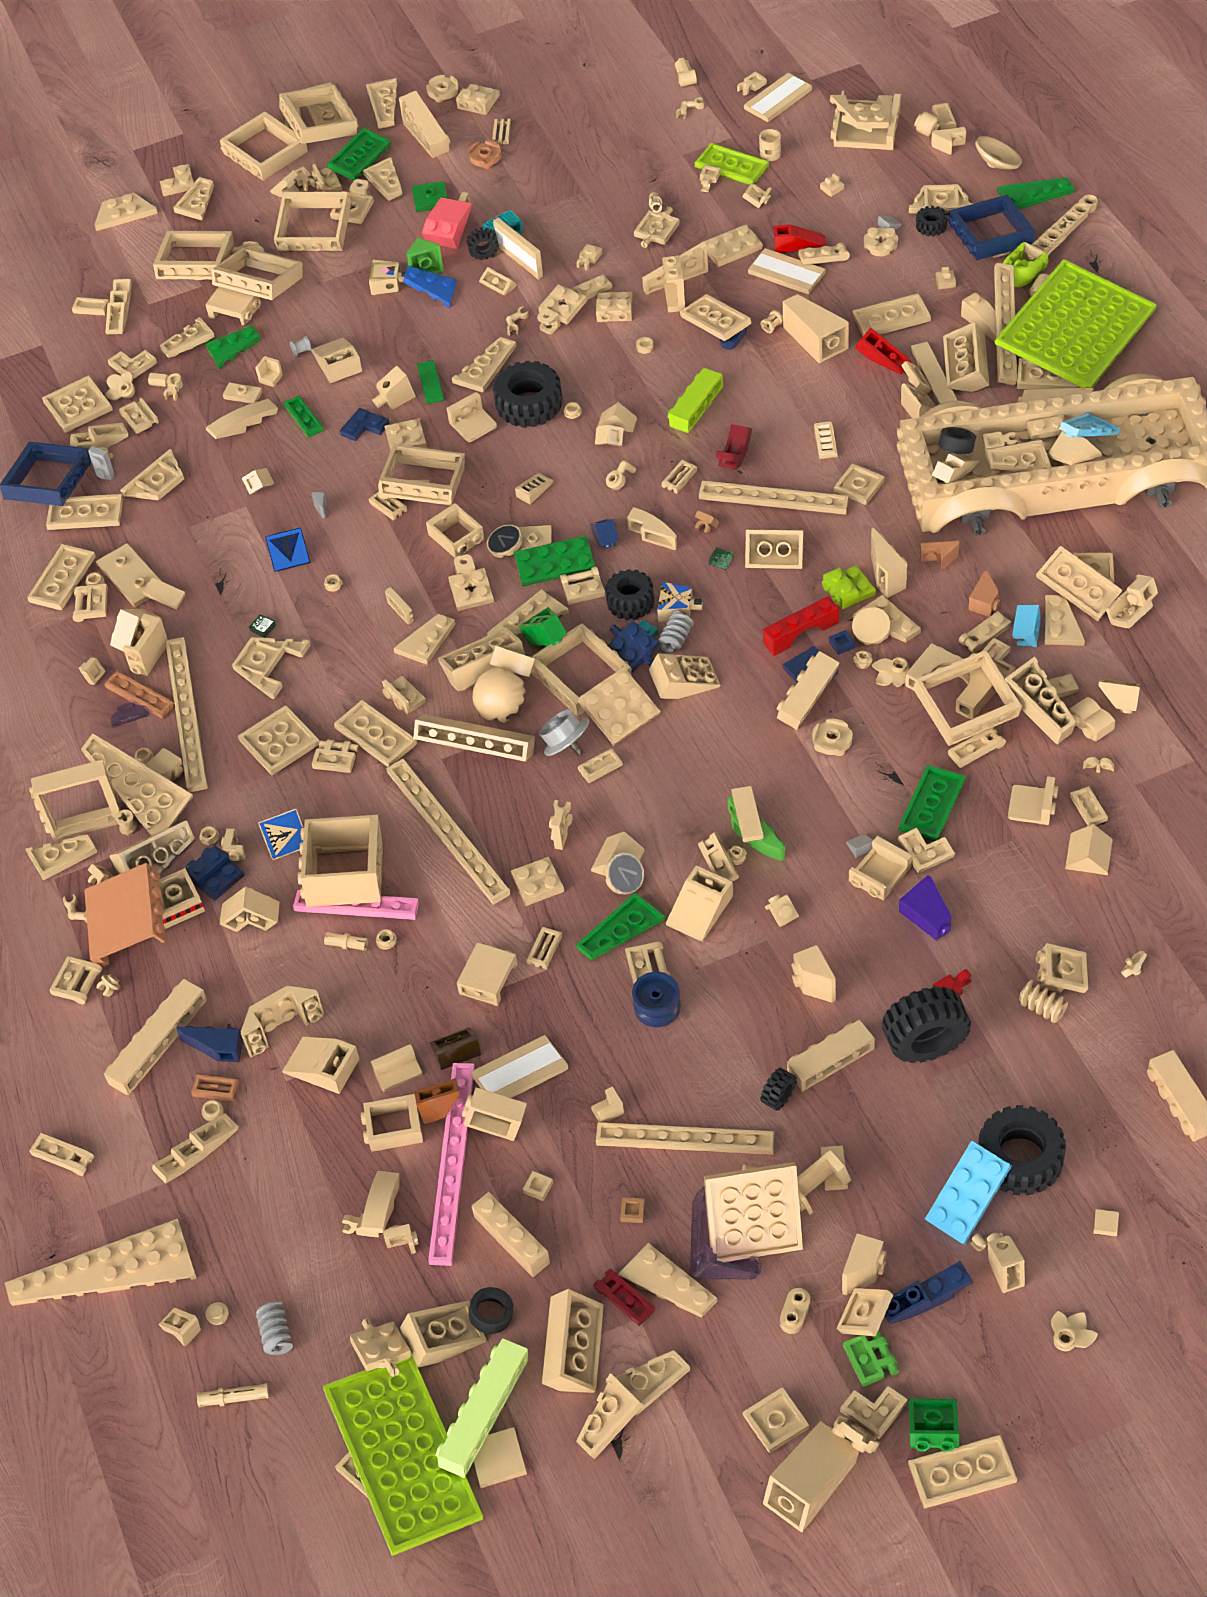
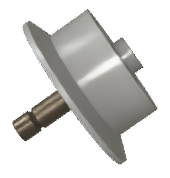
M570 709L564 710L552 717L539 733L547 743L544 749L545 755H554L570 746L574 753L580 756L584 751L575 740L586 730L589 725V719L586 717L578 719Z

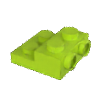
M857 565L844 571L839 567L823 575L822 586L824 590L831 594L834 603L838 604L842 610L876 595L875 588Z

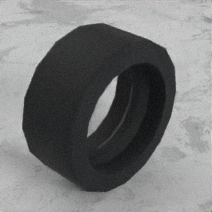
M946 427L941 431L939 446L952 453L969 454L974 450L976 435L966 429Z
M487 1287L480 1289L470 1301L469 1319L471 1324L477 1330L486 1334L502 1332L512 1320L514 1307L512 1299L505 1291L499 1288ZM485 1301H495L504 1308V1316L497 1320H487L478 1313V1306Z

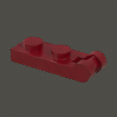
M608 1269L604 1273L605 1276L593 1284L600 1294L609 1299L638 1326L655 1312V1307L612 1269ZM611 1283L615 1284L611 1289L608 1287Z

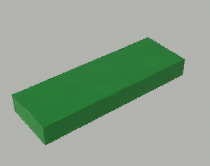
M434 360L418 363L417 368L426 404L444 401Z
M299 395L283 402L286 410L308 438L324 431L321 423Z

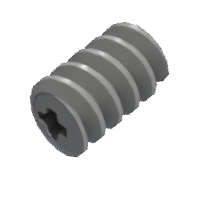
M673 611L657 641L660 644V649L668 653L679 651L691 627L694 625L693 620L681 611Z
M280 1301L267 1303L256 1312L260 1328L259 1332L262 1336L261 1341L264 1344L263 1350L269 1355L285 1354L293 1347L292 1343H289L291 1336L288 1335L290 1330L286 1326L288 1321L284 1318L286 1312L282 1310L284 1304Z

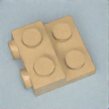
M470 84L467 89L463 88L456 97L457 109L487 115L500 96L499 90Z
M632 292L598 293L596 303L597 322L632 321Z
M1048 943L1041 951H1038L1036 963L1040 964V969L1037 973V981L1041 982L1042 989L1048 988L1050 991L1059 993L1064 989L1085 993L1088 990L1086 952Z

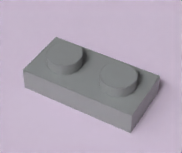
M92 446L88 452L96 476L112 481L115 473L108 452Z

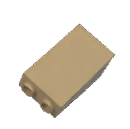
M798 294L783 301V328L818 363L849 349V322Z
M821 1421L770 1475L763 1501L766 1507L800 1532L807 1528L856 1464L859 1451L851 1445L852 1442L850 1440L839 1437L832 1431V1427L825 1425Z

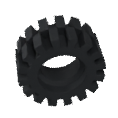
M931 205V208L925 206V209L921 208L917 212L916 229L922 235L926 233V236L932 234V237H934L935 234L941 235V232H945L947 228V212H944L943 208L940 209L939 206L934 208Z
M480 227V230L476 228L474 229L475 232L471 231L470 235L467 236V245L471 256H474L475 259L479 257L480 260H483V257L485 259H488V256L493 257V253L496 254L499 249L496 233L487 227L485 230H483V227ZM483 241L488 242L486 245L483 246L477 245L478 243Z
M781 1067L776 1069L763 1087L764 1090L761 1092L762 1096L760 1097L761 1102L779 1111L788 1102L789 1096L791 1097V1092L795 1089L794 1085L797 1083V1077Z

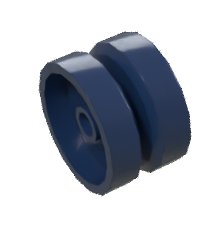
M649 972L639 977L634 983L632 989L635 1016L641 1023L650 1027H663L672 1023L678 1017L681 1008L678 983L672 976L664 972Z

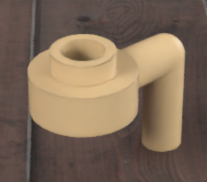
M625 460L621 461L617 471H612L607 475V486L613 490H620L625 484V476L623 475L625 469L633 474L636 472V467Z

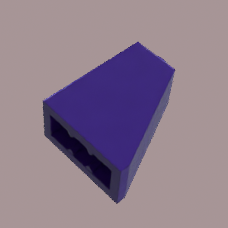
M929 875L923 878L899 900V912L936 941L942 935L946 936L950 932L952 916Z

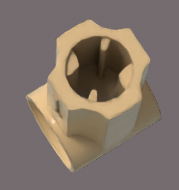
M679 58L675 62V69L678 74L680 87L697 84L695 70L691 69L688 60Z

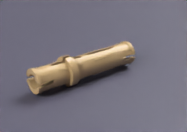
M268 1383L230 1389L220 1387L214 1391L197 1392L199 1408L211 1405H219L221 1407L227 1403L269 1398Z

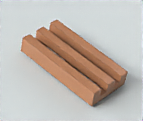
M197 1074L191 1094L193 1097L234 1101L239 1080ZM200 1082H205V1083H213V1084L206 1085V1084H199V1083H200ZM215 1084L229 1085L231 1087H223Z

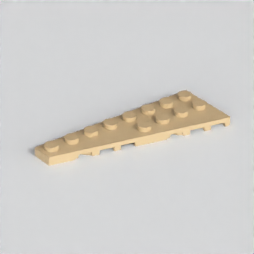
M175 1219L5 1282L9 1301L14 1306L35 1303L38 1300L47 1298L62 1299V1296L76 1294V1296H83L84 1293L97 1291L98 1293L131 1289V1286L145 1284L153 1286L159 1282L169 1281V1283H173L179 1279L190 1278L193 1280L197 1277L179 1220Z

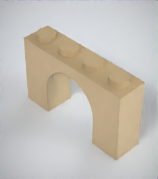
M931 643L907 671L905 686L914 690L916 679L922 677L923 674H930L939 667H946L958 659H963ZM977 668L958 676L968 686L956 699V712L971 720L978 715L996 693L995 688L982 668Z

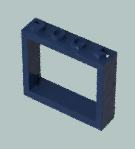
M1008 195L950 210V218H948L950 228L954 229L956 236L961 239L962 244L968 248L969 253L974 256L976 261L1013 251L1023 242L1031 245L1035 241V229ZM1003 213L1017 232L979 242L965 223Z
M28 442L0 483L3 499L63 506L91 465L92 461L88 448ZM37 460L73 464L57 489L21 485Z

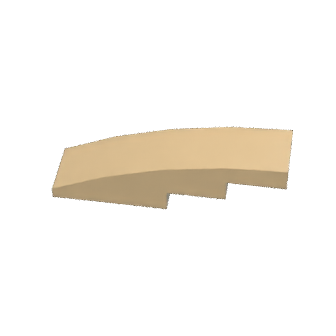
M130 279L113 280V291L110 293V303L107 306L106 335L124 333L131 297L132 282Z
M269 399L254 402L219 418L208 425L206 430L215 439L245 433L247 426L260 424L262 417L277 414L278 407Z
M224 1113L190 1132L189 1139L171 1148L169 1156L153 1164V1171L165 1183L170 1182L222 1145L238 1130V1126Z

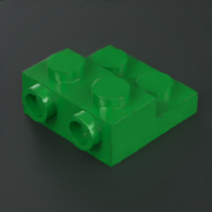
M908 1398L910 1448H916L919 1451H926L929 1448H940L945 1452L959 1448L957 1399Z

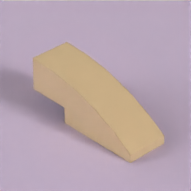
M123 423L89 426L88 432L71 434L70 446L88 448V451L92 446L108 448L128 437V432Z
M951 453L948 454L946 461H938L932 475L946 483L955 482L978 465L979 460L968 454Z
M633 507L627 517L628 530L640 533L643 541L672 550L677 549V537L671 528L654 515Z
M377 1171L366 1202L361 1231L384 1232L394 1209V1199L400 1188L399 1173Z

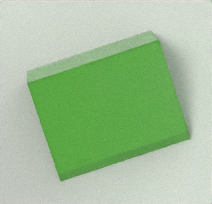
M417 238L406 253L408 266L435 274L444 272L440 245Z

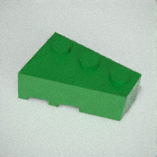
M549 607L518 626L529 646L537 645V647L550 644L555 646L563 641L562 637L567 635L557 615Z

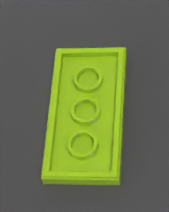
M710 143L696 160L695 167L703 169L705 165L721 168V176L750 185L751 183L755 184L769 167V161Z

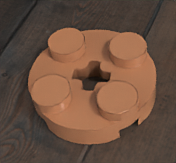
M485 140V143L481 144L480 141L476 142L469 148L470 163L484 169H490L492 165L502 158L499 144L491 140Z

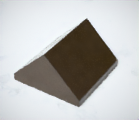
M470 1027L429 1042L441 1070L453 1066V1063H462L481 1055L477 1035Z

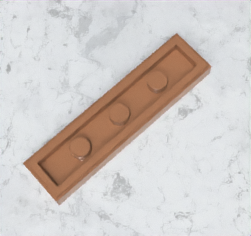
M118 671L104 683L105 687L161 719H164L175 708L173 701Z

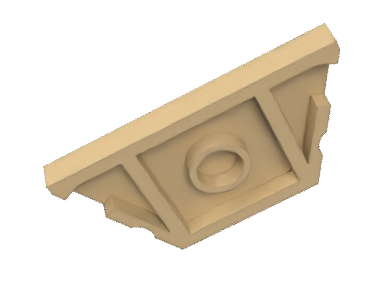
M958 184L924 185L920 193L915 197V202L909 206V214L917 213L921 208L925 209V206L931 208V205L934 208L939 206L940 209H944V212L950 213V210L971 205Z
M126 194L102 202L94 225L96 231L158 213L155 206L137 194Z
M169 449L120 490L121 494L127 497L159 501L183 481V473L172 450Z

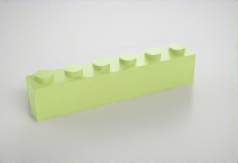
M503 1338L499 1345H495L492 1349L491 1360L488 1365L485 1364L482 1367L480 1380L471 1387L469 1392L470 1398L467 1403L461 1405L456 1423L450 1425L445 1443L442 1442L436 1452L440 1468L465 1478L528 1362L527 1348Z

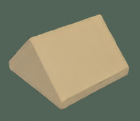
M902 384L901 405L912 418L921 417L936 406L927 393L908 384Z
M1063 431L1048 453V458L1069 465L1102 456V453L1085 438L1069 437Z
M1094 824L1072 832L1065 869L1108 875L1113 839Z
M626 832L607 837L591 868V872L606 876L604 869L607 861L612 856L628 853L637 857L640 861L645 849Z

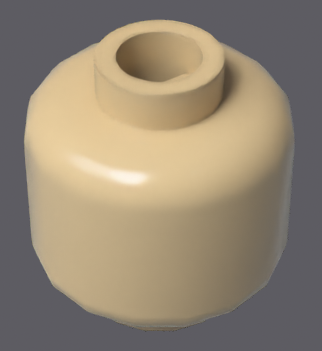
M923 112L918 115L914 126H916L917 132L929 137L932 135V131L939 129L940 124H938L937 116L929 112Z

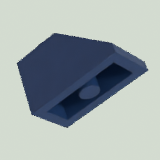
M605 519L590 524L598 546L604 545L605 549L615 546L614 542L619 541L613 519Z

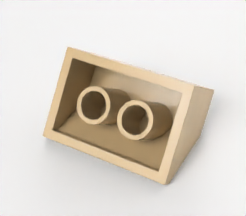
M746 529L745 568L802 569L804 530Z

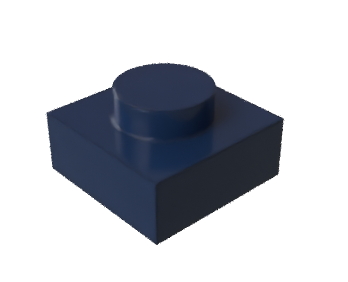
M847 630L829 636V643L837 655L855 648V642Z

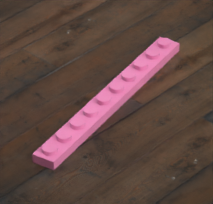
M453 1063L451 1079H457L460 1095L446 1115L428 1260L429 1265L452 1266L468 1135V1127L464 1126L466 1117H463L462 1113L468 1095L473 1093L474 1084L471 1071L475 1070V1064Z

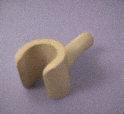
M979 1233L972 1237L973 1241L970 1243L977 1251L984 1250L988 1245L987 1237L984 1239Z

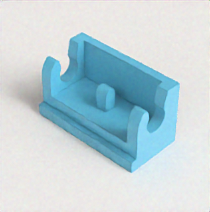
M1017 605L1012 636L1014 639H1024V641L1018 640L1017 645L1037 647L1041 624L1039 605Z

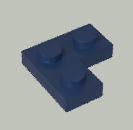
M359 408L341 428L340 434L343 437L356 441L365 430L381 435L385 430L384 426L389 425L390 422L388 418Z

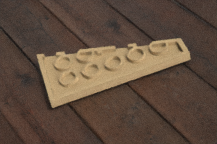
M93 733L81 748L90 762L103 760L114 791L151 836L172 827L193 798V795Z

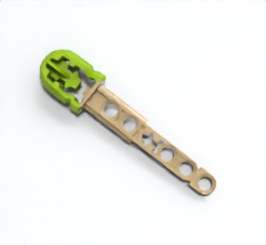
M1083 196L1078 203L1031 245L1023 242L1006 257L1003 264L1013 266L1014 287L1026 286L1047 267L1048 255L1088 217V213L1091 214L1096 209L1098 202L1096 196Z

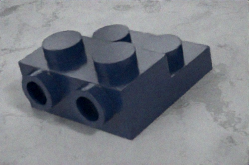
M216 845L211 848H205L200 858L196 861L191 860L186 866V871L192 883L214 901L245 876L244 871L230 861L229 856Z

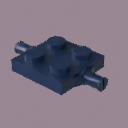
M634 620L622 631L616 625L610 627V631L616 637L607 646L611 650H615L623 661L628 662L632 672L644 663L649 666L652 665L654 659L651 656L660 644Z

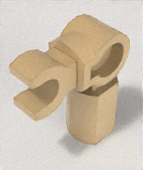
M150 373L148 378L150 386L167 387L164 391L165 400L170 395H173L174 401L178 399L177 392L183 386L179 374L173 373L168 376L167 374Z

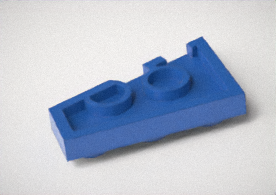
M411 266L407 267L403 280L404 283L414 289L430 294V298L435 301L438 299L444 302V306L448 308L457 284L456 279Z

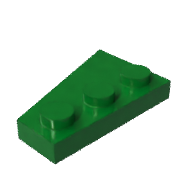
M251 325L208 342L205 345L217 367L221 369L226 361L235 359L236 354L240 351H246L259 342L260 336L255 327Z

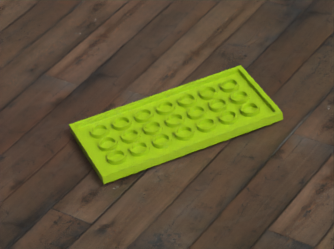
M412 1354L411 1358L395 1364L399 1369V1373L396 1376L394 1374V1377L390 1376L387 1368H377L370 1371L363 1370L323 1386L326 1398L392 1556L483 1520V1514L466 1476L463 1478L439 1467L436 1452L442 1442L445 1443L448 1436Z

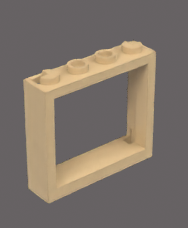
M334 84L279 94V108L301 144L357 134V127H359L357 117L353 115L352 109L348 107L346 100L342 98L341 92L337 90ZM332 102L343 120L306 127L295 108Z
M267 112L261 113L220 139L221 150L225 155L263 181L308 152L307 145L301 144L293 130ZM266 129L289 146L260 163L237 146Z
M283 192L274 235V243L277 250L342 251L351 207L348 192ZM291 208H341L336 237H285Z
M167 231L153 264L156 279H212V268L232 254L231 252L235 246L232 231ZM172 247H221L216 261H167Z
M245 247L212 268V285L273 300L303 278L302 262ZM244 266H249L280 274V276L270 281L237 271Z
M393 444L379 479V496L452 505L465 469V453ZM398 463L455 470L450 485L392 478Z
M583 623L562 637L563 641L555 646L550 644L532 657L535 660L530 672L577 717L585 712L577 701L579 697L546 667L581 642H584L615 672L625 667L632 676V669L628 662L623 661L615 650H611L603 639H599L593 630H589Z
M986 650L977 654L973 653L963 660L958 659L949 666L939 667L930 674H923L922 677L916 679L914 685L915 693L948 746L1018 717L1022 707ZM981 667L1005 705L950 728L927 690Z
M103 760L31 778L32 787H29L31 798L34 799L36 810L39 811L46 833L51 834L53 841L117 825L115 816L121 811V806ZM99 780L109 807L55 821L45 798V793Z

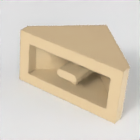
M618 402L602 413L598 426L612 425L624 428L623 431L633 432L637 417Z

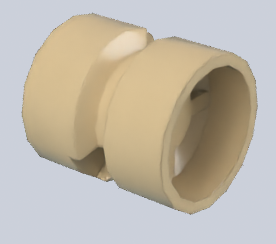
M774 129L762 131L759 135L761 159L766 161L779 159L781 156L780 132Z

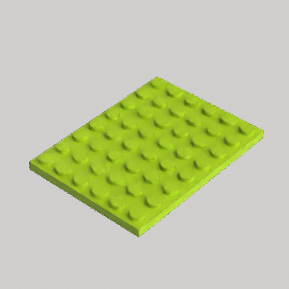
M1063 259L998 335L995 344L1082 388H1093L1156 310L1157 304Z

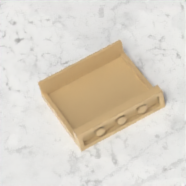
M894 94L888 128H875L872 132L857 129L850 124L842 122V116L845 113L840 112L836 108L835 118L837 119L833 120V129L831 130V139L834 140V147L893 150L900 113L901 94ZM847 99L849 104H878L877 101Z

